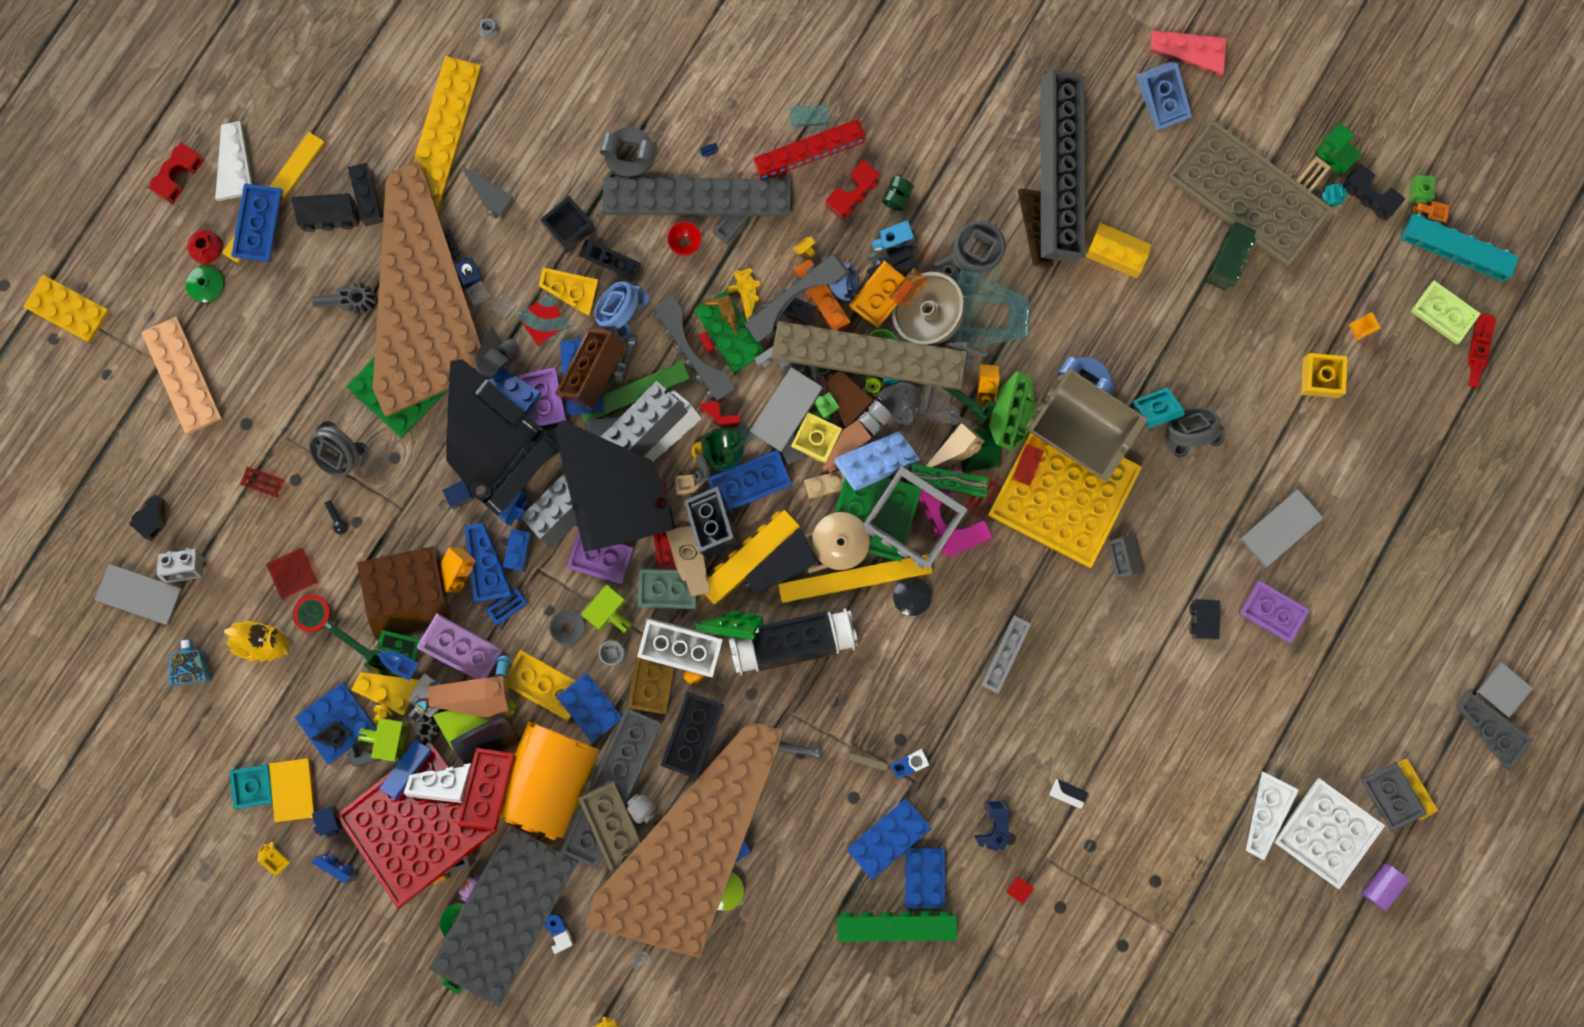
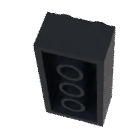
M687 691L660 766L698 779L725 705Z

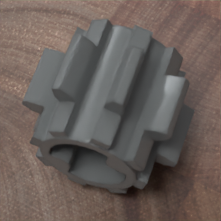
M421 718V724H415V727L418 728L415 735H421V741L427 738L429 741H433V735H439L436 731L438 724H433V718H430L428 721ZM428 724L431 729L428 731L429 734L425 735L423 730L426 729L425 725Z

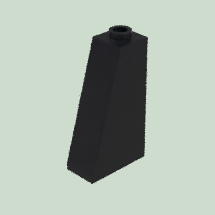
M801 529L797 530L746 576L747 581L745 584L749 592L753 591V594L757 595L818 566Z

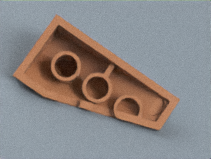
M505 676L428 686L429 706L486 718H494L502 713L505 717L510 716L507 679Z

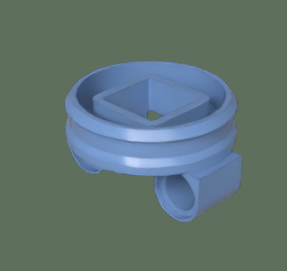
M628 282L613 284L602 294L596 305L595 320L597 324L607 331H612L621 339H627L631 333L627 322L632 317L636 307L647 305L649 301L648 293L640 287L630 285Z
M1069 357L1057 374L1059 376L1062 372L1066 374L1069 368L1077 374L1082 371L1097 381L1096 386L1110 395L1116 387L1111 382L1107 368L1100 361L1090 357L1076 359Z

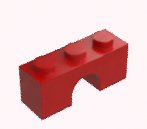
M180 142L172 150V155L162 164L157 176L151 179L148 188L154 194L173 205L183 192V189L175 183L176 175L181 171H189L195 175L205 159L199 153Z
M862 160L850 174V180L856 184L857 189L847 193L837 187L826 199L825 206L841 220L845 216L848 218L854 212V207L857 203L861 204L867 198L866 194L869 190L873 191L879 185L880 174Z

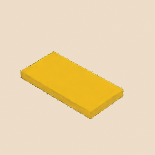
M520 649L508 670L507 687L569 722L571 715L556 696L576 680Z

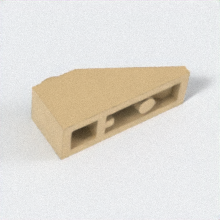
M961 423L926 466L938 469L948 468L977 453L984 440L969 426Z

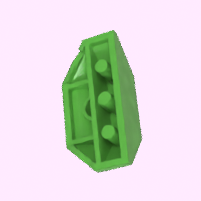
M1015 372L999 389L995 402L996 406L989 424L996 445L1013 451L1015 447L1027 439L1029 429L1026 426L1033 417L1036 405L1035 392L1032 386L1033 380L1031 377L1020 372Z

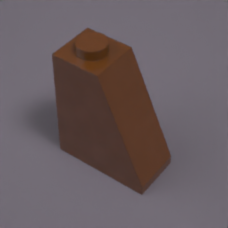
M838 370L836 373L833 371L826 378L828 381L826 388L828 392H831L840 407L836 412L845 429L865 412L872 404L873 399L842 371Z

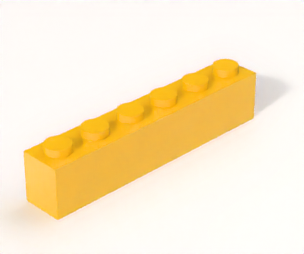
M785 510L776 512L771 517L772 521L768 525L763 524L757 530L758 534L754 538L750 536L742 543L744 546L739 551L737 549L728 556L729 560L725 564L721 562L715 567V573L711 577L706 576L710 591L704 595L714 606L737 587L753 569L800 529V526Z

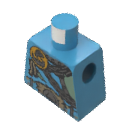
M908 220L881 230L882 238L871 241L875 252L886 249L887 254H891L905 246L908 249L917 246Z
M193 640L180 641L181 652L171 653L168 685L176 686L211 681L204 651L193 650Z

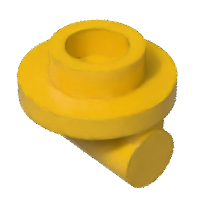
M384 704L375 705L373 711L377 714L373 718L375 724H378L379 718L390 719L392 716L390 708Z

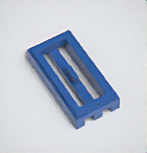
M518 588L512 591L513 596L517 594L518 597L495 614L492 611L511 597L502 598L485 610L496 626H499L529 604ZM520 600L522 601L521 604H519L518 606H516L514 609H512L510 612H508L507 614H505L503 617H501V618L498 619V620L496 619L499 615H501L502 613H504L506 610H508L509 608H511L513 605H515L516 603H518Z

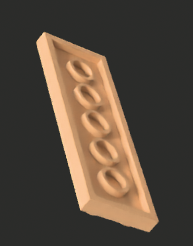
M171 318L141 332L185 434L188 435L223 419L179 318Z

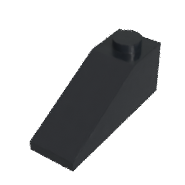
M585 239L579 253V257L631 280H635L641 266L640 262L588 239Z

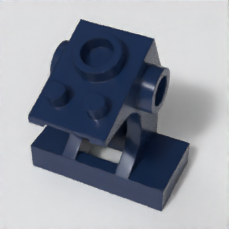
M1004 801L984 802V809L988 817L994 820V827L989 833L974 835L981 847L986 844V847L991 850H1004L1009 840V809Z

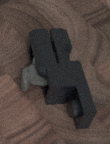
M907 246L885 256L872 252L868 254L867 260H872L874 267L866 271V276L869 280L883 261H886L905 278L917 273L918 266L914 258H911L912 255ZM864 285L858 288L859 291H857L856 295L860 292Z

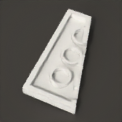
M240 121L221 125L215 196L217 201L242 197L244 183L253 185L243 127Z
M1263 771L1261 773L1245 851L1265 860L1299 790Z

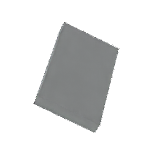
M791 367L750 429V432L782 452L818 398L823 387Z
M1297 489L1243 535L1240 540L1266 568L1321 521L1323 517Z
M108 564L95 601L169 625L183 589Z

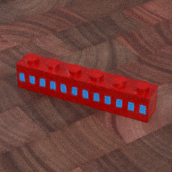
M859 119L754 157V167L759 179H769L863 144L865 133Z

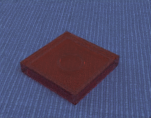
M303 548L266 563L281 599L318 583Z

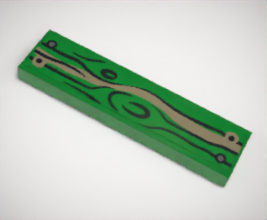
M913 464L911 473L936 489L982 498L986 497L989 478Z

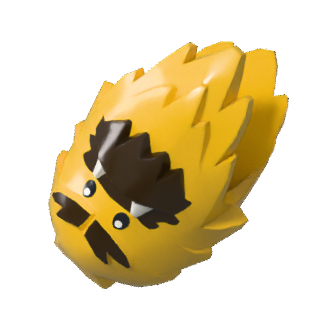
M244 621L234 623L231 628L224 630V633L230 637L226 642L231 648L229 651L240 658L249 659L250 662L259 659L260 662L265 660L269 662L275 658H280L284 654H288L290 650V639L286 637L281 629L271 625Z

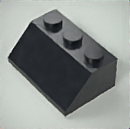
M349 193L292 197L297 225L305 232H314L315 229L332 231L334 228L350 230L353 227L359 226L358 206Z

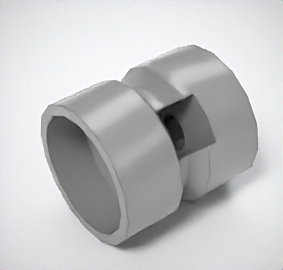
M876 400L867 408L868 412H863L856 419V421H860L871 436H875L881 430L880 425H885L892 418L890 412Z
M606 641L599 648V658L605 665L617 667L624 662L626 651L617 641Z

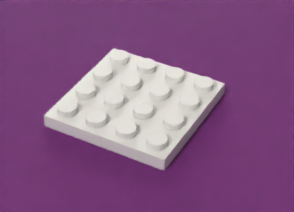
M1318 778L1273 842L1334 887L1340 889L1385 825Z

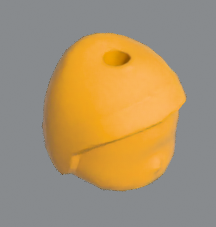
M685 670L683 677L686 682L695 686L704 680L705 675Z

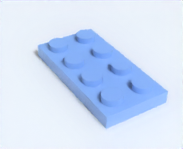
M898 431L835 458V464L854 491L897 473L901 466L907 469L913 466V464H918L920 458L901 432Z

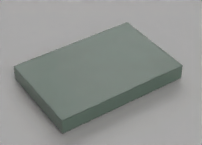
M639 569L638 608L696 610V596L690 595L687 582L681 579L678 570Z

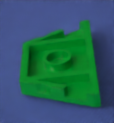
M731 611L728 614L698 622L695 626L698 632L754 640L756 638L755 633H759L764 620L763 616L755 615L754 613L745 614L739 611Z

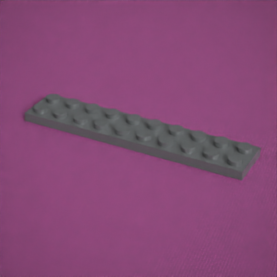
M603 177L602 213L603 215H748L790 217V179Z

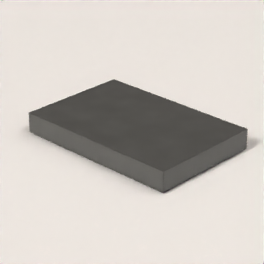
M1396 761L1361 779L1391 832L1427 815L1426 810Z

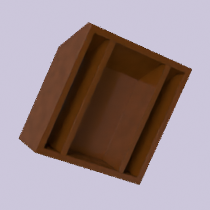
M431 546L357 562L367 619L376 640L380 638L382 630L396 634H405L428 629L436 613L452 621L447 594L443 586L438 548Z

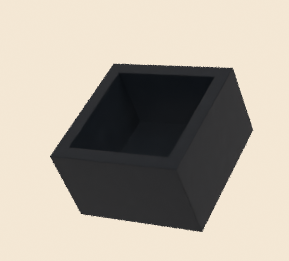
M567 196L540 218L543 227L566 253L595 231L593 222L570 196Z

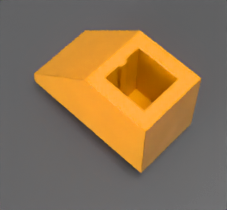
M980 364L976 403L979 402L985 406L990 400L993 403L996 402L1000 379L999 366Z
M448 548L441 562L443 586L446 593H460L469 574L473 570L476 560L463 548Z

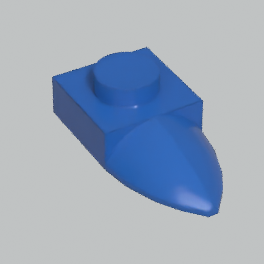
M384 651L378 654L386 668L410 681L419 664L397 652Z

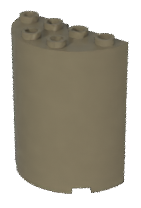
M1069 368L1066 374L1061 373L1056 381L1059 385L1056 389L1051 388L1026 428L1029 429V433L1104 482H1107L1148 419Z

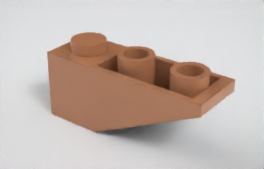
M859 420L842 431L822 471L824 474L828 471L832 473L838 469L835 464V458L863 447L871 441V436Z

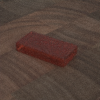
M1026 443L1012 480L1030 486L1044 450Z

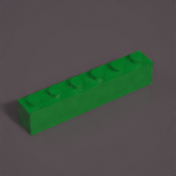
M890 911L880 912L881 915H873V912H861V915H853V912H841V916H837L838 942L957 941V916L952 914V911H940V915H932V911H920V915H912V911H901L900 915H892Z

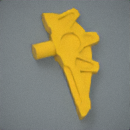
M750 268L744 271L734 270V276L737 280L736 285L727 286L729 294L735 292L740 294L747 322L749 321L748 317L752 315L755 302L759 300V296L756 295V288L760 286V281H754L751 277L752 269Z

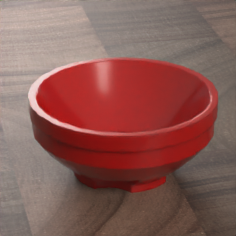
M679 222L673 225L668 232V246L677 255H692L700 247L701 233L694 224ZM683 237L689 238V246L682 247L679 244L680 239Z
M206 229L193 233L187 243V250L191 258L202 264H209L217 260L223 249L220 237L215 232ZM206 239V246L202 249L197 248V241Z

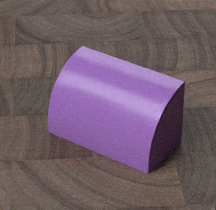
M1384 863L1361 894L1377 908L1386 911L1410 880L1392 866Z

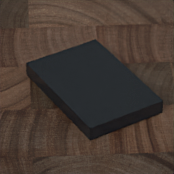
M502 713L450 741L462 761L465 764L471 763L472 765L476 748L501 752L520 742V738Z

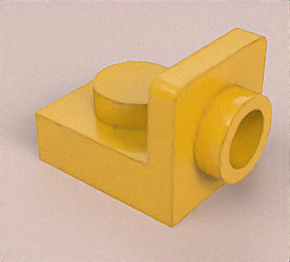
M273 841L268 845H263L258 851V862L275 877L290 864V860L276 848Z

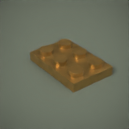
M636 657L628 708L667 714L675 667Z

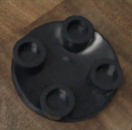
M906 578L900 581L893 592L895 607L901 613L908 616L922 614L931 603L930 588L924 581L918 578Z

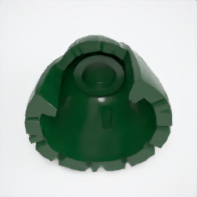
M731 428L714 429L711 433L708 432L703 436L701 446L706 458L715 470L728 471L740 462L745 449V437L740 431L738 432L733 428L732 430Z

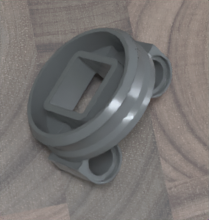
M632 127L622 128L614 133H604L600 148V155H604L608 168L618 177H641L654 166L657 153V144L652 142L645 132ZM622 144L639 147L636 158L637 163L619 160Z
M974 221L966 224L959 230L953 246L955 258L959 263L957 266L959 272L973 279L976 273L989 272L999 265L1004 256L1006 245L1003 234L995 225L985 221ZM974 236L975 239L991 247L984 259L967 250Z
M1206 408L1185 409L1184 416L1168 422V436H1165L1167 447L1177 458L1186 456L1189 452V447H1198L1209 443L1212 446H1219L1226 438L1225 429L1220 424L1219 416ZM1201 424V427H1199V428L1192 429V430H1189V431H1187V429H1186V428H1189V427H1192V426Z
M324 421L319 424L309 440V452L313 461L321 470L332 476L342 477L349 474L355 468L359 470L364 466L369 452V447L365 443H353L331 421ZM330 446L341 453L339 459L327 451Z

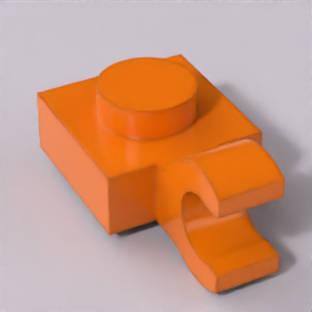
M1431 201L1429 205L1418 203L1413 208V214L1427 215L1426 219L1432 222L1437 221L1444 225L1447 223L1450 205Z

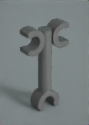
M630 334L622 361L618 363V369L614 374L616 376V384L623 385L624 377L627 375V366L638 342V336Z

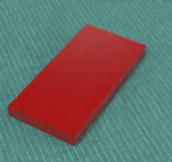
M476 748L456 823L458 826L493 832L497 831L515 754Z

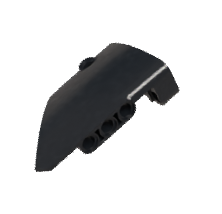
M463 359L450 361L446 461L468 486L473 496L496 515H499L558 448V442ZM480 485L486 488L485 492L481 495L475 492L476 488Z
M565 420L559 423L555 428V433L584 552L676 529L671 501L664 490L651 459ZM658 498H666L667 503L664 507L656 505Z

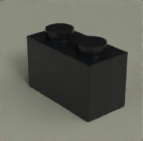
M1193 600L1189 608L1190 615H1192L1189 633L1192 635V639H1220V600Z

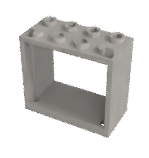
M901 466L863 526L866 527L865 532L873 537L878 535L882 538L880 542L889 548L892 545L898 548L897 553L906 559L910 556L915 559V565L922 569L924 567L929 569L968 509ZM902 476L957 511L928 558L923 557L872 523Z

